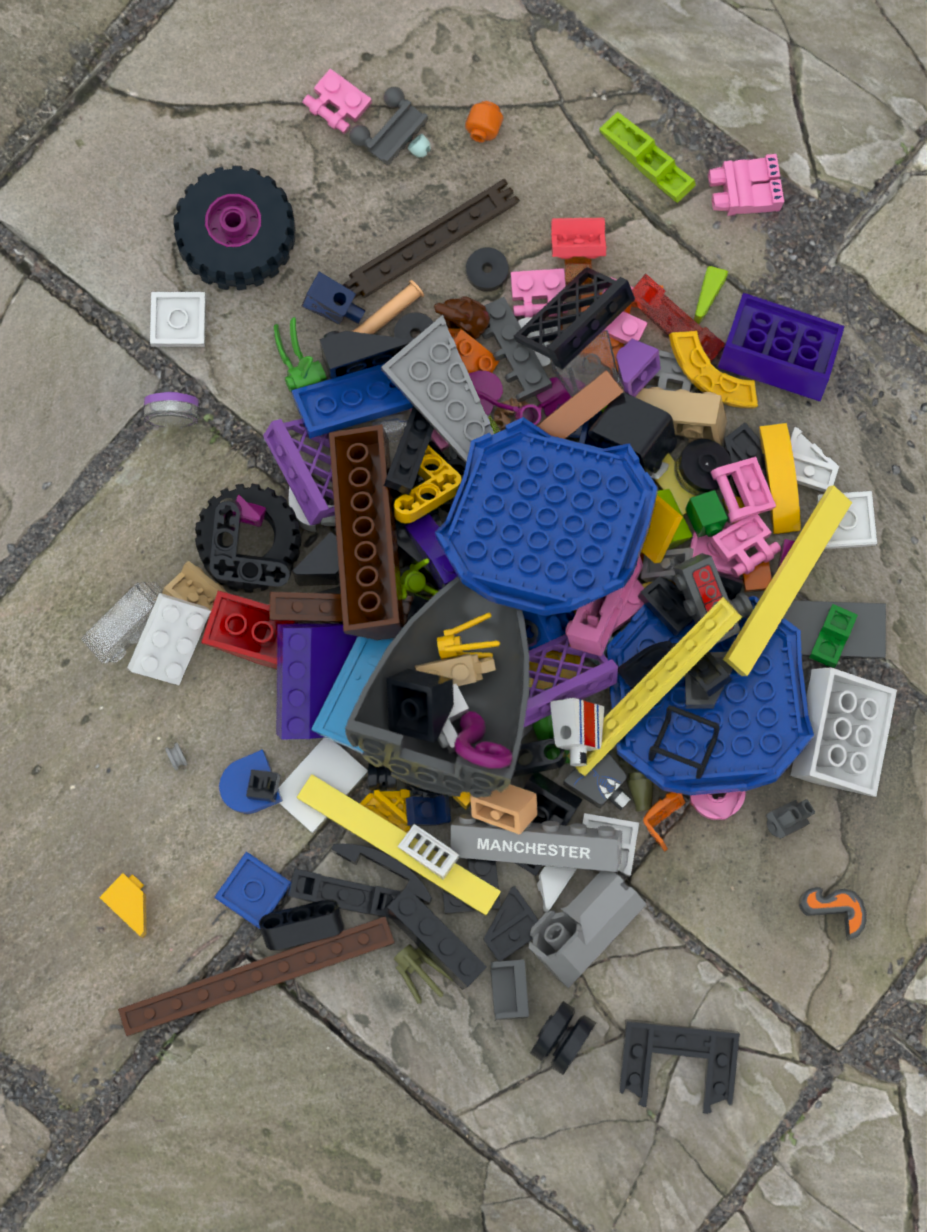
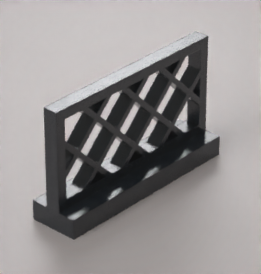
M585 267L514 335L516 342L552 359L554 365L563 370L636 299L628 280L622 277L614 280ZM588 278L594 280L592 284L581 286ZM608 288L603 294L599 295V290ZM594 291V296L581 299V294ZM576 296L575 301L563 303L568 297ZM589 306L584 312H581V307ZM576 309V314L563 316L564 311ZM558 313V318L545 321L549 315ZM572 323L566 329L563 330L564 324ZM558 326V331L545 334V329ZM539 331V336L527 338L531 332ZM553 341L548 347L545 346V342Z

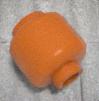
M482 101L472 106L465 123V128L473 140L485 142L497 137L503 123V115L500 108L490 101Z

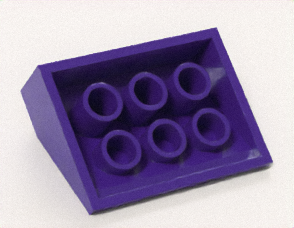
M743 293L718 368L821 401L831 375L845 326Z
M278 624L276 735L282 740L324 738V736L311 729L358 637L345 634L343 624Z

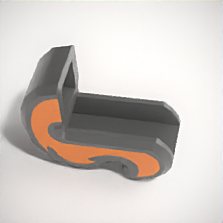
M815 887L808 889L801 895L799 907L806 916L844 913L847 941L858 937L865 929L867 912L863 900L854 891L839 889L824 898L822 896L823 889Z

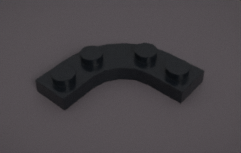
M663 641L641 650L618 667V674L632 690L677 643ZM709 651L687 672L709 697L732 681L730 675Z

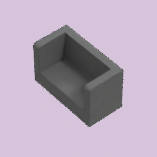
M525 959L491 962L495 1020L529 1018Z

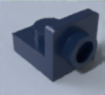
M440 795L435 798L416 796L405 798L408 826H413L414 824L417 826H437L451 822V808L448 795Z

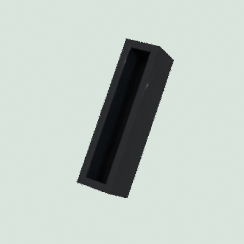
M407 887L382 910L462 990L469 987L487 968Z

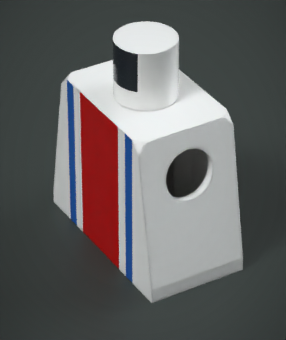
M576 698L551 701L556 747L570 751L571 766H586L587 751L599 750L601 748L604 706Z

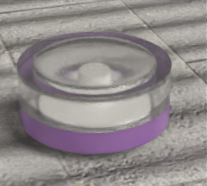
M164 392L151 394L144 398V421L150 425L159 427H187L198 423L199 400L192 395Z

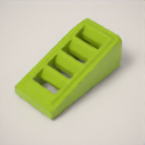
M712 266L707 267L693 320L694 324L699 325L703 321L728 276L727 270Z

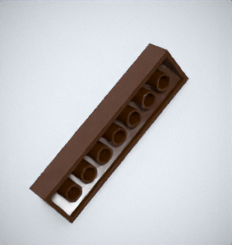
M383 424L330 432L329 442L343 630L345 634L373 640L395 638L404 627L396 520L393 507V489L383 486L391 467L389 439Z

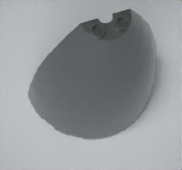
M458 576L454 578L406 623L387 647L364 686L346 724L345 734L352 747L359 746L363 750L362 757L375 767L383 765L392 771L391 776L425 790L460 797L461 792H470L475 798L491 796L494 790L503 792L510 785L522 741L529 695V651L522 610L490 602L462 584ZM486 613H491L489 619L455 634V637L460 636L462 644L499 641L500 645L496 647L463 651L492 653L496 670L483 673L482 680L458 686L469 707L468 712H477L486 724V732L483 739L471 744V746L475 748L478 743L492 742L506 747L511 751L513 759L511 764L504 768H487L476 765L461 757L456 751L450 753L447 747L442 748L438 740L430 742L389 731L387 678L406 669L415 670L416 665L442 660L438 651L437 637L444 636V630L453 629ZM462 717L451 722L457 735L463 731L460 726Z

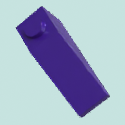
M428 514L405 525V529L423 560L429 559L427 567L441 590L458 575L436 539L435 532L439 526Z

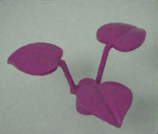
M488 371L468 373L487 416L492 412L493 407L496 406L515 412L516 420L524 417L535 425L541 420V410L543 408L544 414L548 417L557 409V404H564L585 387L581 382L571 378L551 377L549 379L552 383V388L536 395L541 404L538 406L528 404L519 408L497 401L503 394V386L501 380L495 374Z

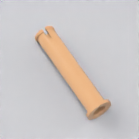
M410 280L406 288L354 331L352 330V332L375 334L419 297L423 298L424 293L413 280Z

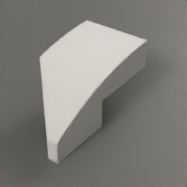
M545 865L538 876L539 881L537 883L538 891H541L545 913L550 911L577 868Z

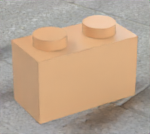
M511 784L503 792L498 790L492 791L491 796L477 798L472 795L470 796L472 818L517 834H521L537 816L536 793Z

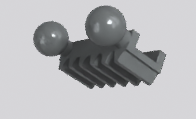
M395 86L385 91L384 102L391 108L399 107V110L375 137L371 138L369 129L364 125L354 126L349 134L350 140L354 145L367 147V150L385 165L392 164L393 159L398 157L400 151L405 149L406 144L412 141L413 136L419 133L420 128L424 127L428 120V115L422 114L415 109L411 102L405 99L404 92Z

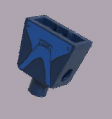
M318 272L302 303L303 308L339 325L344 317L359 324L366 311L352 303L356 295L353 291L321 272Z

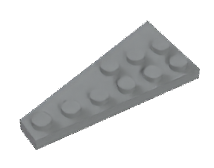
M443 315L381 367L385 375L465 463L467 462L472 440L489 432L491 435H494L490 421L480 403L479 396L465 364L462 362Z

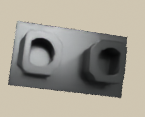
M807 799L800 803L794 800L766 814L768 830L773 836L782 839L809 825L810 823L807 818L814 815L815 810Z

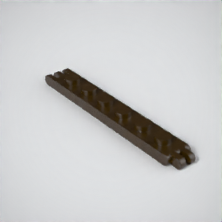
M502 179L350 273V280L345 282L343 286L348 289L356 286L352 290L356 294L354 298L359 295L366 298L512 208L520 200L517 196L507 200L514 191L509 187L501 192L500 190L508 185L506 179Z

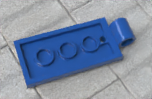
M384 364L292 390L293 400L309 439L412 409L413 404L381 370Z

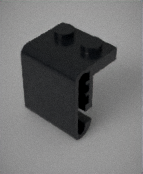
M625 392L621 393L607 405L588 431L589 437L599 445L604 439L611 442L609 447L630 443L639 458V463L644 471L649 473L650 477L653 473L659 471L663 459L675 449L677 444L672 416L668 412Z

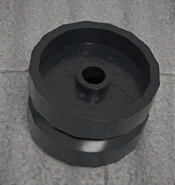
M564 1001L553 1016L550 1015L537 1035L539 1039L530 1051L531 1055L543 1061L547 1059L553 1048L556 1049L553 1053L554 1058L551 1061V1068L561 1075H564L596 1025L595 1021L583 1015L579 1017L574 1026H568L575 1015V1008Z

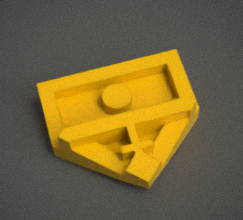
M374 790L373 793H369L360 802L361 805L406 833L409 832L410 826L407 825L405 799L410 797L409 790Z

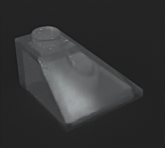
M603 330L563 370L556 367L553 360L550 359L553 372L571 397L606 369L617 383L620 382L608 330Z

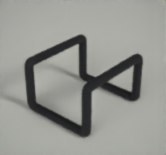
M668 706L666 718L655 744L649 749V760L653 761L656 753L697 768L696 778L701 779L718 739L720 725L677 707ZM672 712L714 728L712 739L701 764L659 748L670 723Z

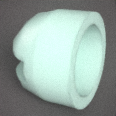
M420 134L412 140L407 149L416 157L422 158L427 155V152H430L431 144L423 134Z

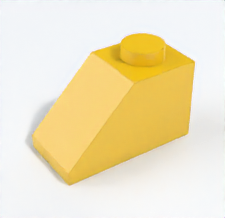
M122 873L99 898L140 937L144 938L147 934L146 894L141 890L144 884L133 874L128 878Z

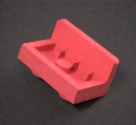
M553 218L551 220L552 257L570 259L572 257L585 256L586 258L595 259L599 256H606L605 219Z

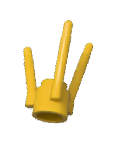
M491 613L474 618L453 629L444 630V636L437 637L440 658L445 659L468 653L470 655L478 654V659L493 657L492 653L463 651L496 647L500 645L499 641L462 644L461 637H455V634L489 619Z

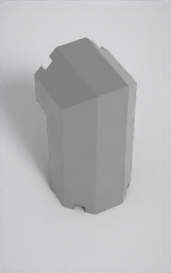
M600 871L568 907L560 908L563 912L555 913L554 910L548 911L531 928L530 935L533 937V942H529V949L554 977L567 988L583 974L647 905L631 886L628 887L623 883L624 880L615 872Z

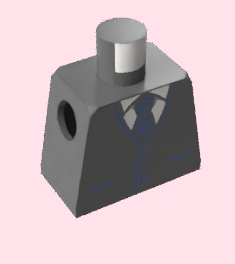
M609 752L586 776L579 773L575 768L563 782L565 787L600 809L610 800L619 810H622L632 799L620 788L628 777Z

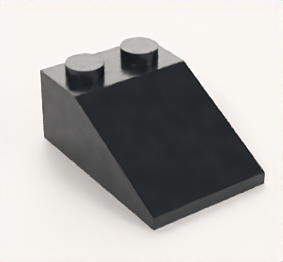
M331 331L325 334L324 338L319 339L322 357L330 379L387 363L408 345L406 338L352 331L340 333L339 331Z
M539 772L533 773L523 788L536 793L537 816L531 823L542 824L545 821H555L559 825L568 826L583 801L580 797ZM515 863L534 876H537L543 866Z

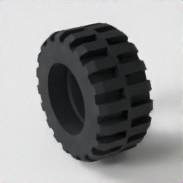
M252 483L251 487L237 484L235 485L236 489L229 491L227 487L220 491L221 496L218 498L213 496L208 500L209 506L207 509L202 508L199 514L200 521L196 523L195 543L200 559L209 575H212L210 571V557L216 507L226 498L236 500L238 495L246 502L266 508L264 519L269 522L274 531V543L271 549L262 557L284 560L291 567V571L294 569L293 563L298 561L300 555V527L293 508L288 505L287 500L282 495L277 496L275 490L269 487L265 490L261 489L260 484ZM227 505L224 510H221V512L226 513L224 525H229L233 512L231 506ZM224 532L218 535V540L222 545ZM221 559L219 564H216V566L220 567L221 572H225L227 568H236L234 574L238 575L237 569L240 561H236L235 566L226 565V560ZM248 562L243 565V571L247 576H255L258 574V567L254 563ZM263 564L264 570L261 578H265L266 573H274L275 579H280L282 575H285V573L281 572V567H276L274 571H267L268 565ZM214 577L219 584H226L229 586V589L234 591L244 589L245 593H253L254 589L261 588V591L269 589L267 585L221 580Z

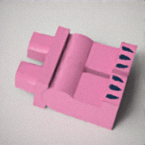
M777 154L766 155L765 158L724 161L722 167L709 170L708 181L710 187L723 185L724 190L723 193L712 194L713 210H727V216L735 215L736 213L749 214L780 211L784 203L781 179H779L780 172Z

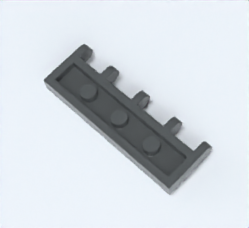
M505 297L484 305L489 313L490 320L489 328L485 329L482 336L484 339L494 336L501 350L496 351L493 357L496 361L506 358L512 369V372L505 376L506 381L510 383L518 380L523 389L522 392L516 395L517 401L523 402L552 388V383L534 350L516 342L514 335L521 329V326Z

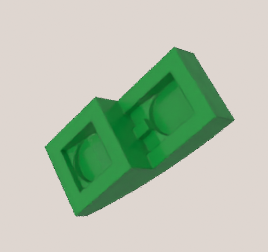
M832 604L809 658L835 668L858 615Z

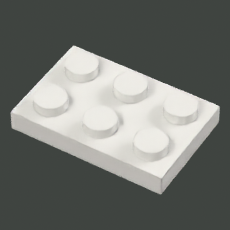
M159 593L130 660L128 669L137 674L179 685L211 611L205 606Z

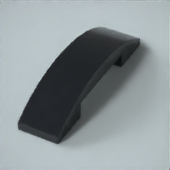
M333 844L331 847L332 853L354 865H357L360 857L363 856L409 881L406 887L420 901L430 905L432 897L424 884L409 868L393 857L376 849L356 844Z
M294 868L288 897L311 903L332 899L337 901L339 909L389 918L382 910L401 891L322 876V874Z

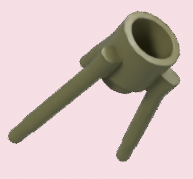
M409 944L394 957V960L398 963L396 969L404 978L416 1002L421 1004L422 999L407 971L410 974L416 971L439 997H443V992L420 967L423 964L420 959L451 981L453 980L431 958L425 955L419 947L415 950Z

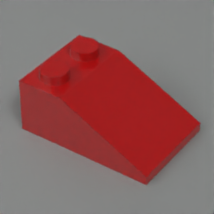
M218 590L201 643L277 670L278 624H298L299 621L269 620V605Z

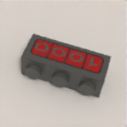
M701 553L673 567L676 574L673 577L677 588L683 591L686 599L683 602L687 613L693 617L695 624L722 597L729 601L712 556ZM738 622L717 643L740 633L741 630Z

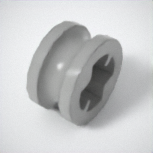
M175 743L173 748H165L175 771L178 770L180 765H188L178 743Z

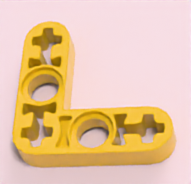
M429 445L418 471V474L425 482L412 489L410 495L404 494L400 496L394 503V517L401 523L414 522L455 497L462 481L460 474ZM428 464H435L439 468L437 470L430 471L427 470L425 466ZM424 493H431L435 496V498L431 500H425L421 497V495Z

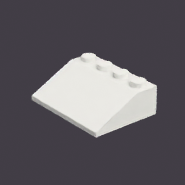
M834 668L812 669L806 699L814 737L793 761L790 776L819 785L876 797L897 690Z

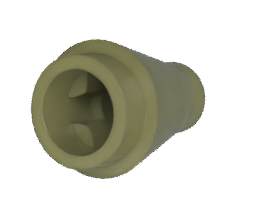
M639 771L628 773L629 780H627L636 811L650 810L652 807L654 783Z

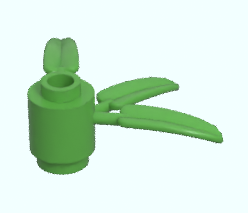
M296 317L290 320L292 347L300 361L296 367H293L284 350L278 324H275L274 335L276 345L283 363L287 364L289 368L287 370L288 376L284 378L289 391L292 392V390L326 381V374L319 361L312 362L313 357L311 356L303 357L297 337Z

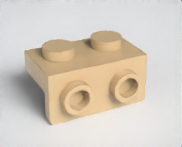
M187 561L181 573L164 587L162 594L205 606L211 611L217 591L226 592L222 585L215 583L200 567Z

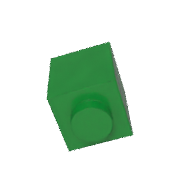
M715 490L690 498L685 508L698 538L705 535L713 537L720 533L728 519Z

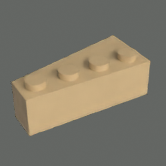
M651 387L649 389L643 388L635 396L668 412L673 418L675 435L689 438V443L697 439H709L719 443L721 446L723 445L727 418L721 395L713 392L691 393L684 389L669 391L659 387Z

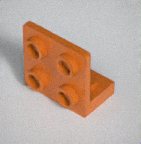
M448 329L468 373L476 371L492 373L499 361L495 360L489 350L464 330Z

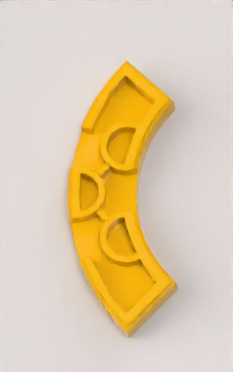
M697 331L673 332L669 334L670 344L678 365L691 383L701 392H713L721 395L725 405L738 408L758 407L755 381L735 378L717 370L705 354Z

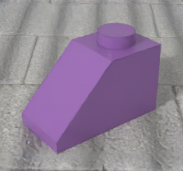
M631 339L624 347H621L616 355L622 389L625 393L634 397L661 369L659 349L635 339Z

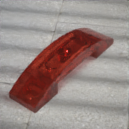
M644 274L632 289L636 299L633 302L667 336L673 332L697 331L700 344L710 359V363L724 347L725 343L707 327L702 328L664 294L666 291L647 274Z

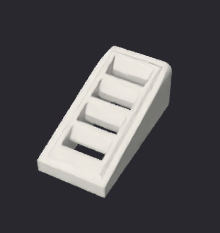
M415 824L398 845V848L443 880L460 858L458 853ZM417 834L420 835L421 838L413 849L409 848L408 846ZM427 840L430 843L422 855L418 854L417 852ZM436 847L439 851L430 862L426 858ZM445 853L448 857L439 868L436 866V863Z

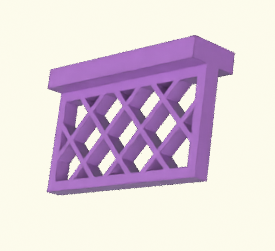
M282 419L272 421L263 437L310 526L319 524L323 518L334 516V507L328 508L323 498L325 495L334 500L333 491L327 488L329 481L332 482V469L330 467L329 472L315 466L317 459L331 465V457L320 452L323 445L330 448L329 433L310 438L319 443L316 450L303 444L308 434L302 419L283 423ZM293 430L301 434L300 442L291 438L288 431ZM300 450L314 457L312 464L302 459L299 453ZM314 473L326 479L324 486L315 483L311 474Z
M566 634L530 650L529 661L539 663L537 672L529 670V678H533L534 682L532 687H529L530 695L527 702L524 727L551 715V701L569 698L583 700L616 684L618 673L616 663L613 659L608 661L604 654L598 656L571 648ZM552 650L563 652L561 660L546 658V653ZM566 654L582 656L580 665L564 662ZM586 658L596 659L601 664L594 668L583 666ZM543 664L558 667L556 676L541 673ZM562 669L577 672V675L571 679L560 677ZM538 680L553 683V687L548 690L536 688Z

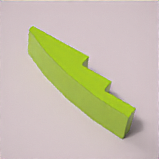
M618 111L599 128L603 136L632 165L676 203L696 186L695 180L677 167L675 160L657 147L652 137Z

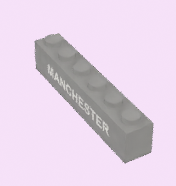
M461 814L451 824V849L458 853L460 858L617 872L621 864L622 831L615 830L611 826L587 828L585 824L580 823L564 826L559 825L555 821H545L542 824L530 823L521 834H517L472 818V814Z

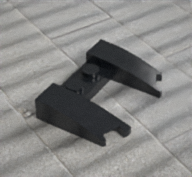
M626 1019L619 1092L623 1094L625 1089L640 1097L638 1105L647 1107L652 1053L705 1058L707 1063L702 1113H712L710 1105L725 1099L729 1106L733 1105L740 1033L733 1030L694 1028Z

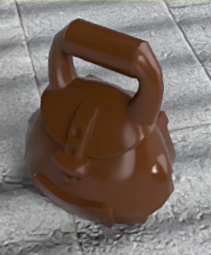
M462 296L458 299H449L444 303L439 302L434 305L435 312L443 315L448 329H462L475 340L485 332L489 324L490 316L486 307L470 297Z

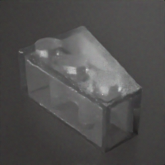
M137 582L81 638L101 663L118 662L124 657L126 650L132 644L139 641L159 593L163 592L162 587L157 582Z

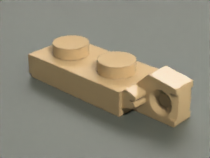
M470 653L415 666L417 671L453 678V685L457 684V686L482 680L483 673L496 670L492 656L478 659V654L470 655Z

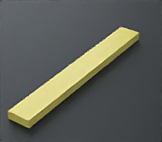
M834 485L828 486L723 659L741 676L749 675L852 504Z
M722 597L604 717L601 748L599 750L587 751V765L575 766L579 773L586 776L742 618L728 600Z
M311 774L297 796V799L383 853L398 860L412 871L487 916L501 893L500 890L456 863L444 880L398 848V845L407 834L405 831ZM414 838L408 847L413 849L419 840ZM423 844L417 853L422 855L428 846ZM433 849L426 859L431 862L437 851ZM442 855L436 866L440 868L446 857Z

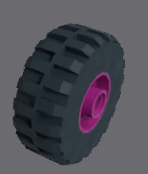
M234 165L232 169L226 170L223 167L215 168L214 173L209 175L204 173L197 177L198 182L195 185L190 183L184 190L186 196L178 200L176 205L177 214L174 215L173 225L180 255L183 261L187 263L188 269L194 275H200L201 280L209 285L214 282L218 284V288L228 290L229 286L236 287L237 290H247L246 286L254 284L255 287L264 284L263 279L268 276L273 278L279 273L278 267L286 265L290 258L289 252L294 248L296 228L291 203L288 202L287 194L282 187H277L276 181L270 176L262 177L257 169L250 168L247 171L243 170L242 166Z

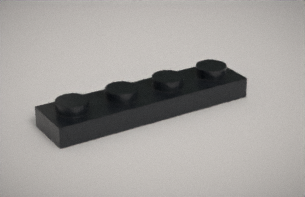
M414 406L383 485L406 495L411 493L434 430L432 425Z

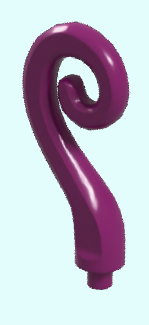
M471 711L462 715L460 726L463 731L458 734L454 742L456 752L469 762L482 767L504 768L509 766L513 755L506 747L492 742L478 743L475 748L471 746V744L483 739L486 732V724L477 712Z

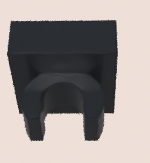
M251 769L246 797L253 800L276 802L281 775L276 772Z

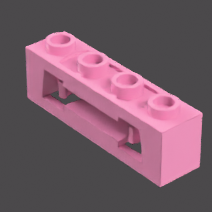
M640 556L634 573L625 587L607 595L600 610L601 619L599 622L596 615L605 596L576 609L574 619L570 620L566 627V636L571 648L602 656L643 567Z

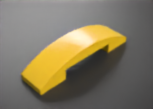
M787 423L759 426L762 454L765 456L768 487L776 504V507L770 510L773 534L801 531L797 478Z

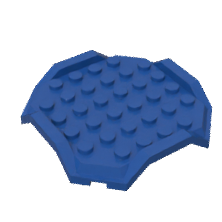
M523 417L505 425V430L494 435H491L489 432L471 441L464 476L447 519L437 529L435 535L462 584L490 602L543 616L567 613L625 587L634 573L650 528L657 498V486L649 473L645 472L642 468L639 458L630 443L603 449L551 436Z
M755 595L749 597L753 610L760 600ZM644 604L631 618V622L624 630L620 631L607 645L608 661L613 659L619 667L638 652L653 644L663 641L678 643L696 624L693 621L675 636ZM746 618L740 620V623L738 624L740 630L746 623ZM785 618L781 620L749 675L741 676L736 670H732L730 674L732 681L725 685L714 708L686 709L684 675L616 744L617 754L663 791L685 795L741 792L776 782L814 737L808 715L802 668L801 630ZM738 634L715 644L709 652H728ZM618 673L617 683L609 687L611 710L631 691ZM668 706L677 707L720 725L718 739L701 779L696 778L697 768L656 753L654 760H649V749L655 744L666 718ZM672 712L670 723L659 748L701 764L712 739L714 728Z

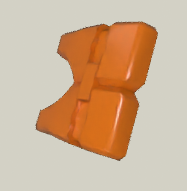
M667 793L663 800L659 799L650 808L643 819L648 832L664 852L668 849L653 828L686 803L680 793Z

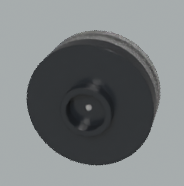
M697 439L689 443L677 456L674 464V473L680 486L694 496L713 490L717 493L720 488L717 480H713L710 472L718 467L732 464V461L726 449L719 443L709 439Z

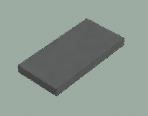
M793 600L782 620L785 618L801 630L802 656L809 657L832 604L858 615L840 658H886V604Z

